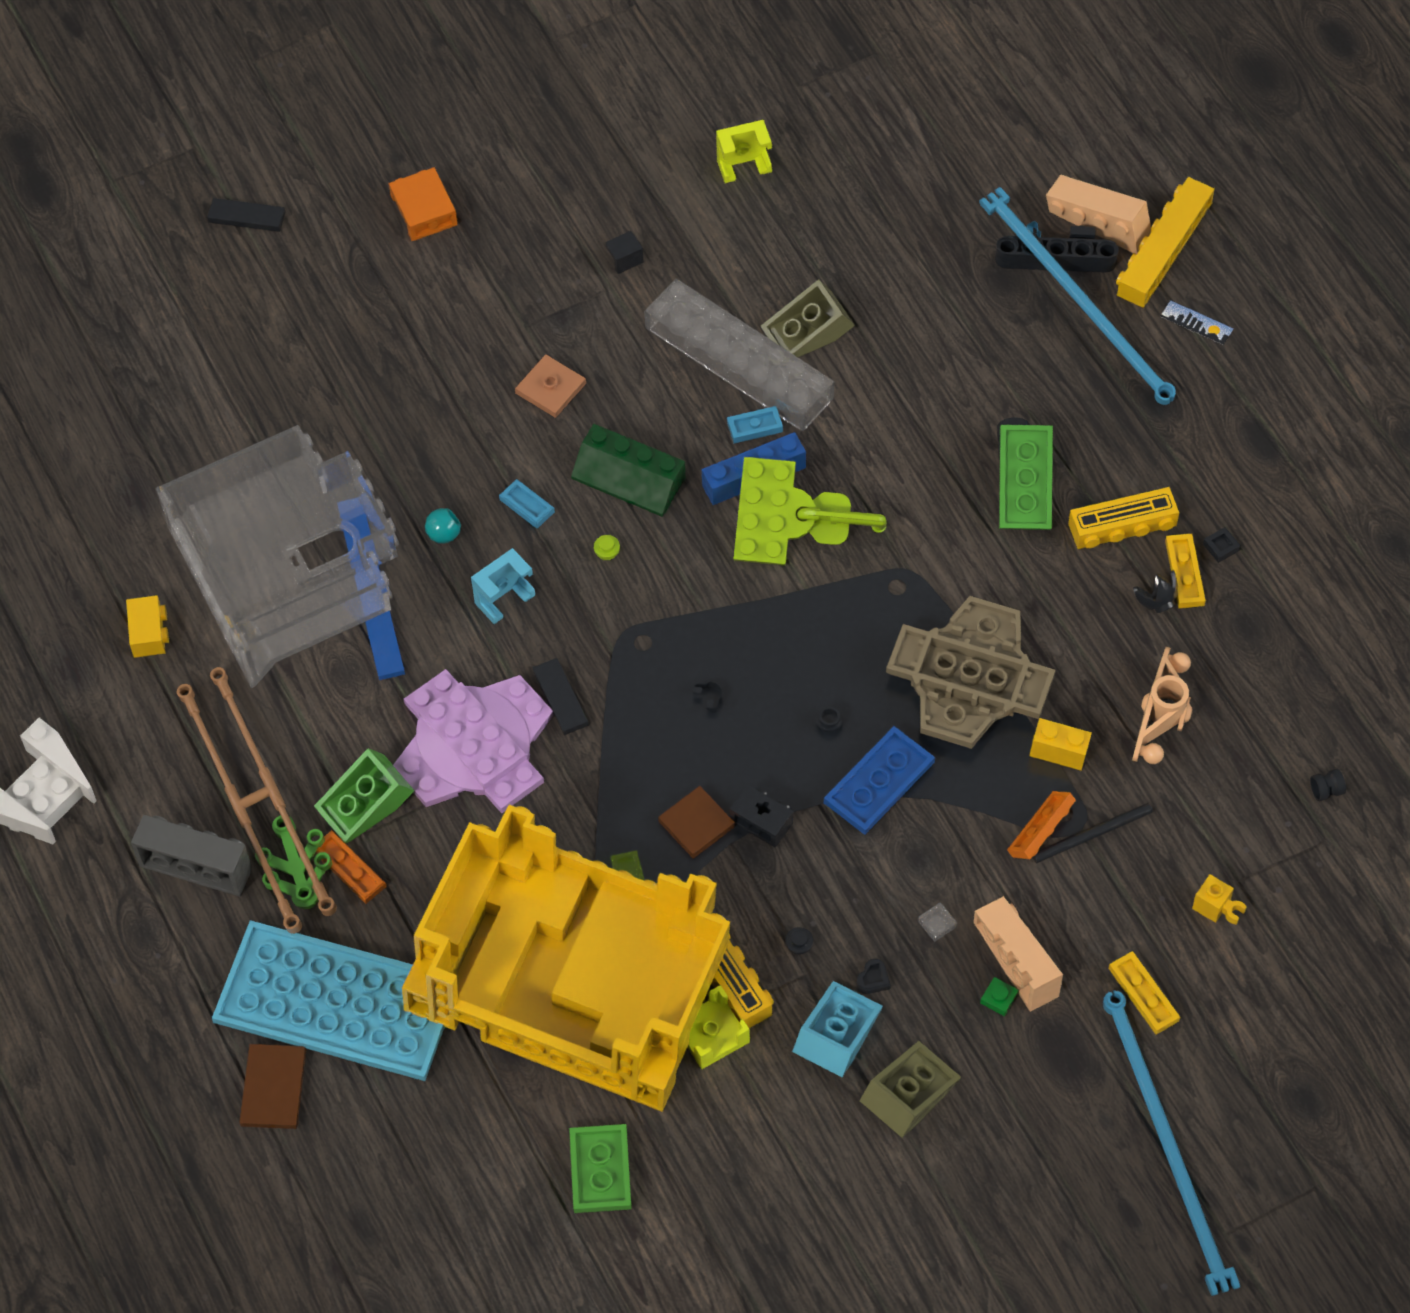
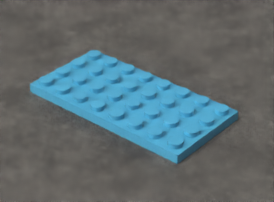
M251 920L212 1016V1021L216 1024L288 1044L304 1046L310 1050L425 1081L444 1030L443 1024H437L427 1020V1018H421L411 1012L404 1011L402 986L413 964L298 933L291 934L287 930Z

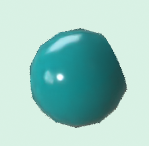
M448 508L436 509L426 518L425 532L436 543H449L460 533L461 524L455 514Z

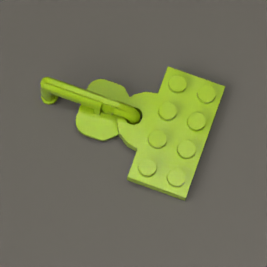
M744 457L734 561L786 565L788 540L799 539L810 533L820 544L839 545L848 537L849 524L871 526L875 532L881 533L886 528V517L881 514L851 512L850 500L847 496L840 493L823 492L812 500L811 496L805 491L794 488L795 461Z

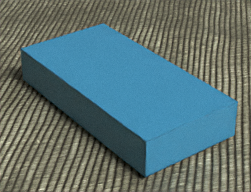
M518 479L499 495L500 501L537 529L555 513L553 506Z

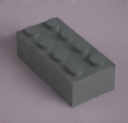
M143 815L131 841L140 867L239 897L252 871L246 846L241 841L234 838H229V840L220 838L211 831L200 832L184 823H178V825L170 823L165 818L156 815L153 817Z

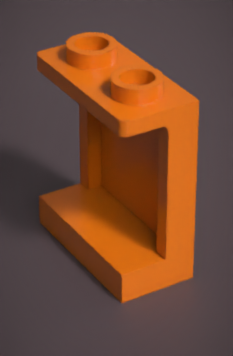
M435 167L389 183L391 198L393 201H396L407 224L411 241L457 226L456 210Z

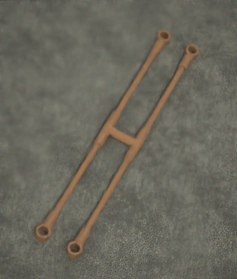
M217 667L211 671L210 677L213 683L218 686L223 698L227 700L259 768V774L265 787L240 798L235 786L229 780L199 715L200 710L195 702V693L192 687L188 684L180 685L177 689V695L185 703L190 716L194 718L225 785V792L241 827L245 828L277 897L278 906L284 917V927L289 933L295 934L301 930L302 922L293 913L288 900L284 898L251 827L252 823L245 808L270 796L311 878L312 887L319 900L318 907L321 913L325 916H331L336 912L337 906L334 900L327 894L323 883L319 881L287 814L285 802L269 769L265 767L233 699V693L227 682V673L223 668ZM189 691L187 695H183L184 692ZM331 904L328 909H324L325 905ZM296 921L294 926L289 927L291 922Z

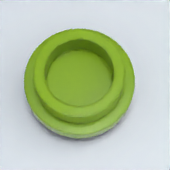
M603 535L596 539L594 551L601 559L611 560L619 553L620 544L614 536Z

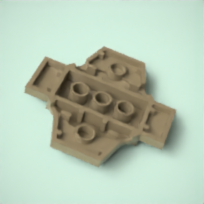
M969 596L950 618V622L945 628L938 629L936 627L930 631H925L903 624L888 662L886 673L911 680V686H914L917 694L920 696V733L972 749L995 720L1008 715L1013 717L1014 712L1039 719L1055 676V669L1031 663L1027 654L1021 651V620L1019 610Z

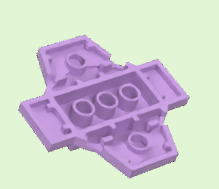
M445 669L404 698V704L418 719L415 737L393 766L415 790L413 793L425 807L457 797L459 792L470 791L474 792L475 795H486L495 807L503 813L508 805L513 806L544 783V778L529 762L530 743L537 739L551 720L553 711L521 675L481 688L464 686L462 682L458 683Z

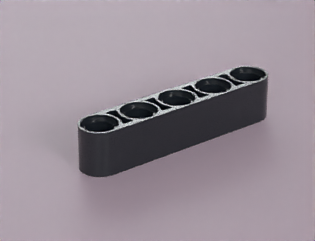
M1003 236L997 241L995 261L1001 268L1047 270L1018 236ZM1036 237L1065 271L1106 273L1113 271L1116 267L1119 249L1118 245L1111 240Z

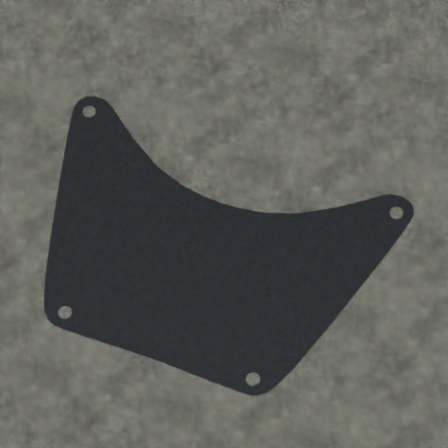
M904 568L888 569L766 599L644 622L627 628L615 643L606 690L595 860L605 863L614 870L627 871L633 877L643 881L651 880L658 883V876L662 873L664 875H675L686 883L690 873L696 875L727 846L749 834L748 831L735 824V828L693 859L659 823L658 817L697 787L701 786L729 817L730 808L747 785L754 789H762L771 799L777 802L782 801L786 803L793 813L824 804V797L893 726L935 757V763L902 796L904 798L931 799L981 812L1024 828L1053 791L1070 792L1076 799L1070 807L1073 810V817L1069 821H1060L1054 828V832L1049 836L1052 838L1071 836L1082 830L1087 822V810L1076 789L1059 764L1029 756L1036 729L1026 715L1014 712L1013 717L1008 715L995 720L972 749L920 733V696L917 694L914 686H911V680L886 673V668L903 624L925 631H930L936 627L941 629L948 625L954 613L930 584L911 570ZM893 580H901L905 583L906 590L901 595H894L888 590L889 583ZM646 635L651 638L652 645L648 650L641 651L635 648L634 641L638 636ZM708 681H712L721 686L723 701L719 703L716 713L708 711L706 704L707 700H714L713 707H716L718 698L722 696L721 692L714 687H708L707 689H702L701 694H693V687L696 683L706 684ZM833 706L842 713L843 723L837 731L825 732L818 727L816 716L822 708Z

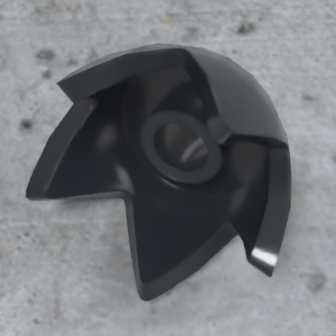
M1174 570L1170 572L1171 583L1160 574H1156L1152 594L1138 586L1133 587L1139 603L1149 610L1155 609L1156 613H1161L1175 605L1174 599L1178 593V583Z

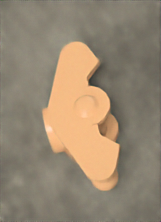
M1165 648L1151 691L1142 700L1141 707L1144 715L1132 761L1137 762L1140 755L1149 764L1159 763L1164 757L1162 747L1156 743L1144 745L1177 724V730L1182 731L1184 723L1190 720L1192 707L1190 705L1189 689L1187 684L1177 674L1184 673L1190 668L1191 661L1187 654L1178 652L1170 655L1171 648ZM1161 699H1171L1175 703H1165ZM1151 719L1154 723L1148 727L1149 720Z

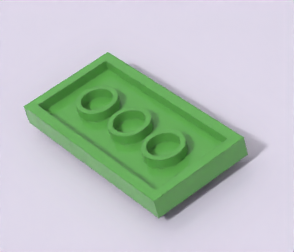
M1000 425L999 529H1052L1053 426Z

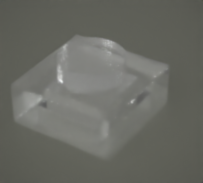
M941 902L918 917V922L934 942L957 927V922Z

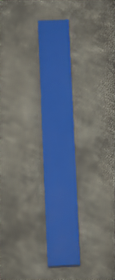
M362 496L338 501L336 503L379 680L404 675V667Z

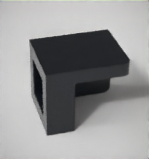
M632 231L606 242V248L614 258L615 270L618 274L644 263L643 248Z

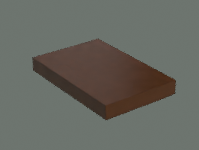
M249 1044L240 1115L241 1127L297 1129L306 1058V1048L304 1046Z

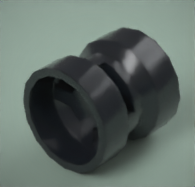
M1338 768L1328 771L1326 775L1316 774L1310 777L1311 789L1318 802L1327 800L1331 795L1337 797L1346 794L1345 780Z

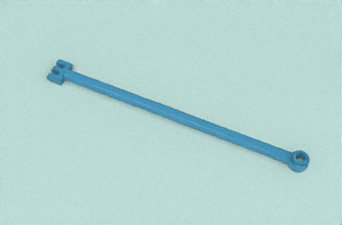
M998 187L995 189L996 195L991 192L987 195L988 200L986 198L979 200L980 205L989 215L994 212L999 214L1155 391V400L1162 405L1173 402L1176 392L1175 387L1168 382H1163L1006 205L1009 203L1010 197L1005 191ZM1164 393L1167 394L1169 398H1163L1160 395Z
M1113 990V994L1108 992L1104 997L1103 1008L1114 1019L1211 1271V1274L1205 1276L1211 1296L1218 1295L1215 1283H1219L1223 1293L1228 1292L1229 1287L1226 1281L1228 1279L1232 1288L1238 1289L1240 1284L1234 1268L1225 1269L1131 1028L1125 1012L1126 998L1119 991ZM1113 996V998H1118L1120 1002L1115 1004L1110 999Z

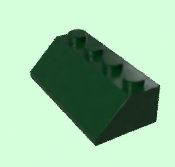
M593 424L581 444L571 479L663 517L684 482L686 471L685 461Z

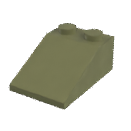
M817 280L763 323L761 328L783 361L787 363L836 341L855 325L832 291L820 280Z
M918 1041L871 1080L860 1102L903 1138L959 1082L961 1076Z

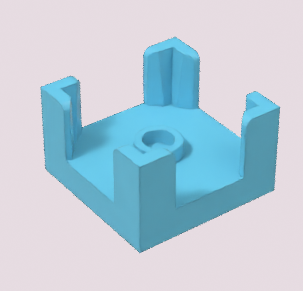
M513 548L471 577L475 604L493 624L503 618V614L496 608L493 602L513 589L525 602L535 596V589L524 578L526 575L529 577L533 575L532 568Z

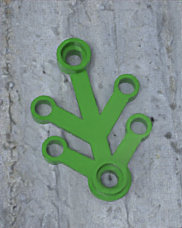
M278 816L273 821L272 828L276 836L282 839L288 861L272 855L268 848L261 849L264 854H268L267 862L270 867L294 877L296 885L280 880L278 874L272 871L281 892L291 895L293 903L298 908H312L318 901L312 887L313 883L310 877L306 881L304 874L306 868L303 861L298 855L287 827H279L284 821L281 816ZM289 817L296 830V825L291 817ZM313 829L307 834L308 843L304 850L310 862L318 847H321L325 842L322 832L318 829ZM314 836H320L319 840L311 841ZM325 852L318 853L314 858L316 865L314 871L319 881L325 871L332 866V860ZM255 854L257 862L261 865L257 854ZM327 859L325 864H319L320 860ZM264 874L262 881L265 887L273 890L271 884L267 883L268 878ZM309 892L308 896L300 897L302 893Z

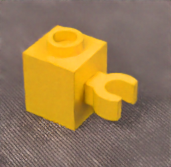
M1210 874L1196 893L1192 909L1215 923L1223 913L1230 923L1237 924L1239 917L1234 915L1232 911L1238 910L1244 914L1247 906L1241 901H1231L1234 888Z

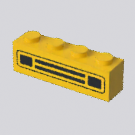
M1170 487L1070 510L1068 524L1077 549L1085 547L1094 548L1102 543L1119 542L1124 538L1132 536L1141 537L1157 530H1169L1177 526L1179 510Z
M728 939L727 949L712 980V984L715 988L720 985L728 996V1006L740 1022L743 1019L748 1028H751L772 1016V1004H774L770 993L766 989L762 990L759 986V978L752 967L748 969L743 962L745 957L738 946L734 947Z

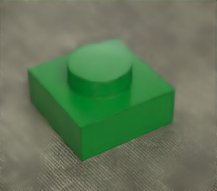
M994 977L982 996L980 1004L1005 1016L1018 996L1019 990Z

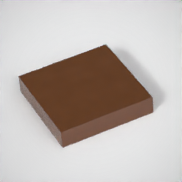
M701 786L697 787L658 817L659 823L693 859L735 828V822Z

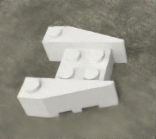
M38 718L20 735L26 751L37 760L6 791L0 788V824L8 826L10 830L22 831L35 836L36 839L54 844L56 840L51 827L83 796L93 804L97 800L91 785L59 733L42 719Z

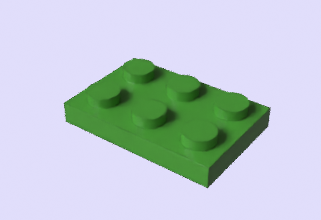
M626 1124L569 1128L574 1213L631 1209Z

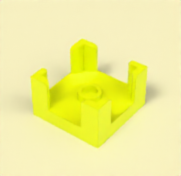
M764 120L716 131L717 162L725 183L736 180L732 165L755 160L760 174L772 172V165L766 147L767 149H772V142Z
M721 985L709 991V1001L701 1005L690 1030L687 1047L701 1069L750 1043V1029L743 1019L740 1022L728 1006V996Z

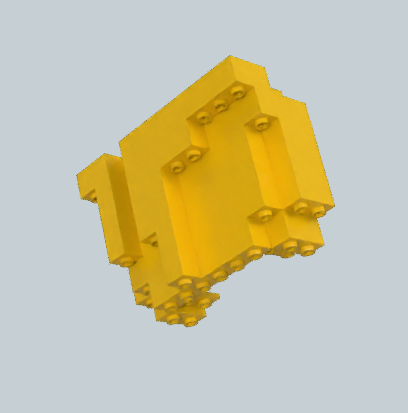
M508 805L496 832L486 825H475L469 822L414 934L416 960L402 986L404 1011L411 1012L421 1018H427V1020L434 1023L443 1024L444 1027L456 1030L459 1022L480 1029L481 1041L663 1112L675 1085L676 1071L689 1044L690 1030L727 949L730 921H727L719 914L712 913L715 905L717 883H714L710 878L690 873L685 883L675 875L660 873L658 883L651 880L643 881L633 877L627 871H617L609 868L601 861L585 859L575 851L567 852L557 848L556 833L546 826H536L535 814L525 807Z

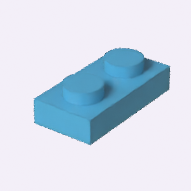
M776 406L727 417V424L733 443L783 432V425Z

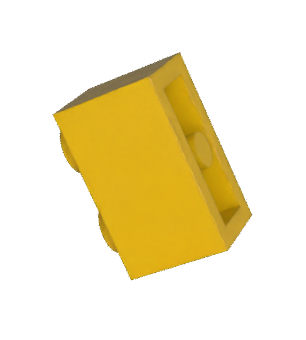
M158 595L127 599L129 643L134 658L165 654V643H169L167 627L163 628V621L167 620L166 606L160 604Z
M1039 718L1029 756L1082 770L1092 732Z

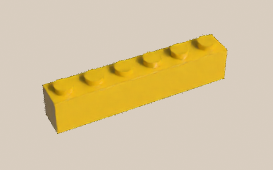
M1190 177L1186 179L1183 185L1179 184L1173 196L1174 199L1172 202L1168 201L1162 211L1163 216L1161 219L1157 218L1154 221L1149 237L1145 236L1139 246L1140 250L1137 254L1133 253L1126 272L1121 271L1116 281V284L1119 285L1117 296L1142 308L1145 307L1211 206L1214 188Z

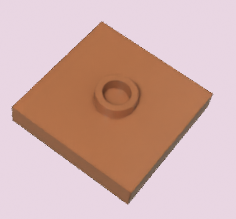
M545 355L515 388V393L556 418L584 387L586 378Z

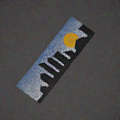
M1171 300L1160 316L1222 345L1225 344L1233 328Z

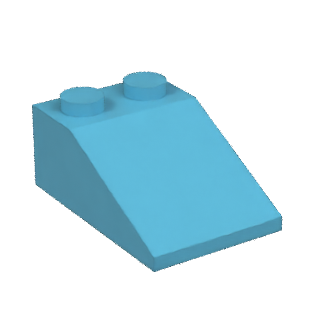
M833 981L801 1027L792 1052L843 1077L855 1059L883 1006Z

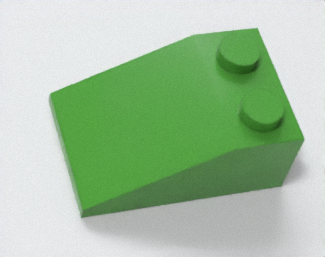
M368 748L314 807L343 842L347 844L396 811L415 790L384 754Z

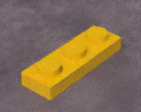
M1192 534L1166 536L1165 543L1171 571H1175L1178 583L1176 597L1178 609L1205 606L1206 600Z
M1133 951L1109 964V970L1156 1035L1179 1022L1180 1016Z

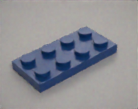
M893 726L824 797V804L865 835L935 763V757Z

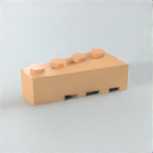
M1063 175L1059 176L1046 194L1049 212L1077 226L1096 227L1095 235L1105 240H1111L1119 247L1131 253L1137 254L1140 250L1139 246L1145 236L1149 237L1151 234L1147 202Z
M1003 896L977 909L974 915V924L1014 987L1019 990L1018 993L1029 1011L1031 1012L1058 998L1063 974L1021 920L1015 906L1012 903L1009 904Z

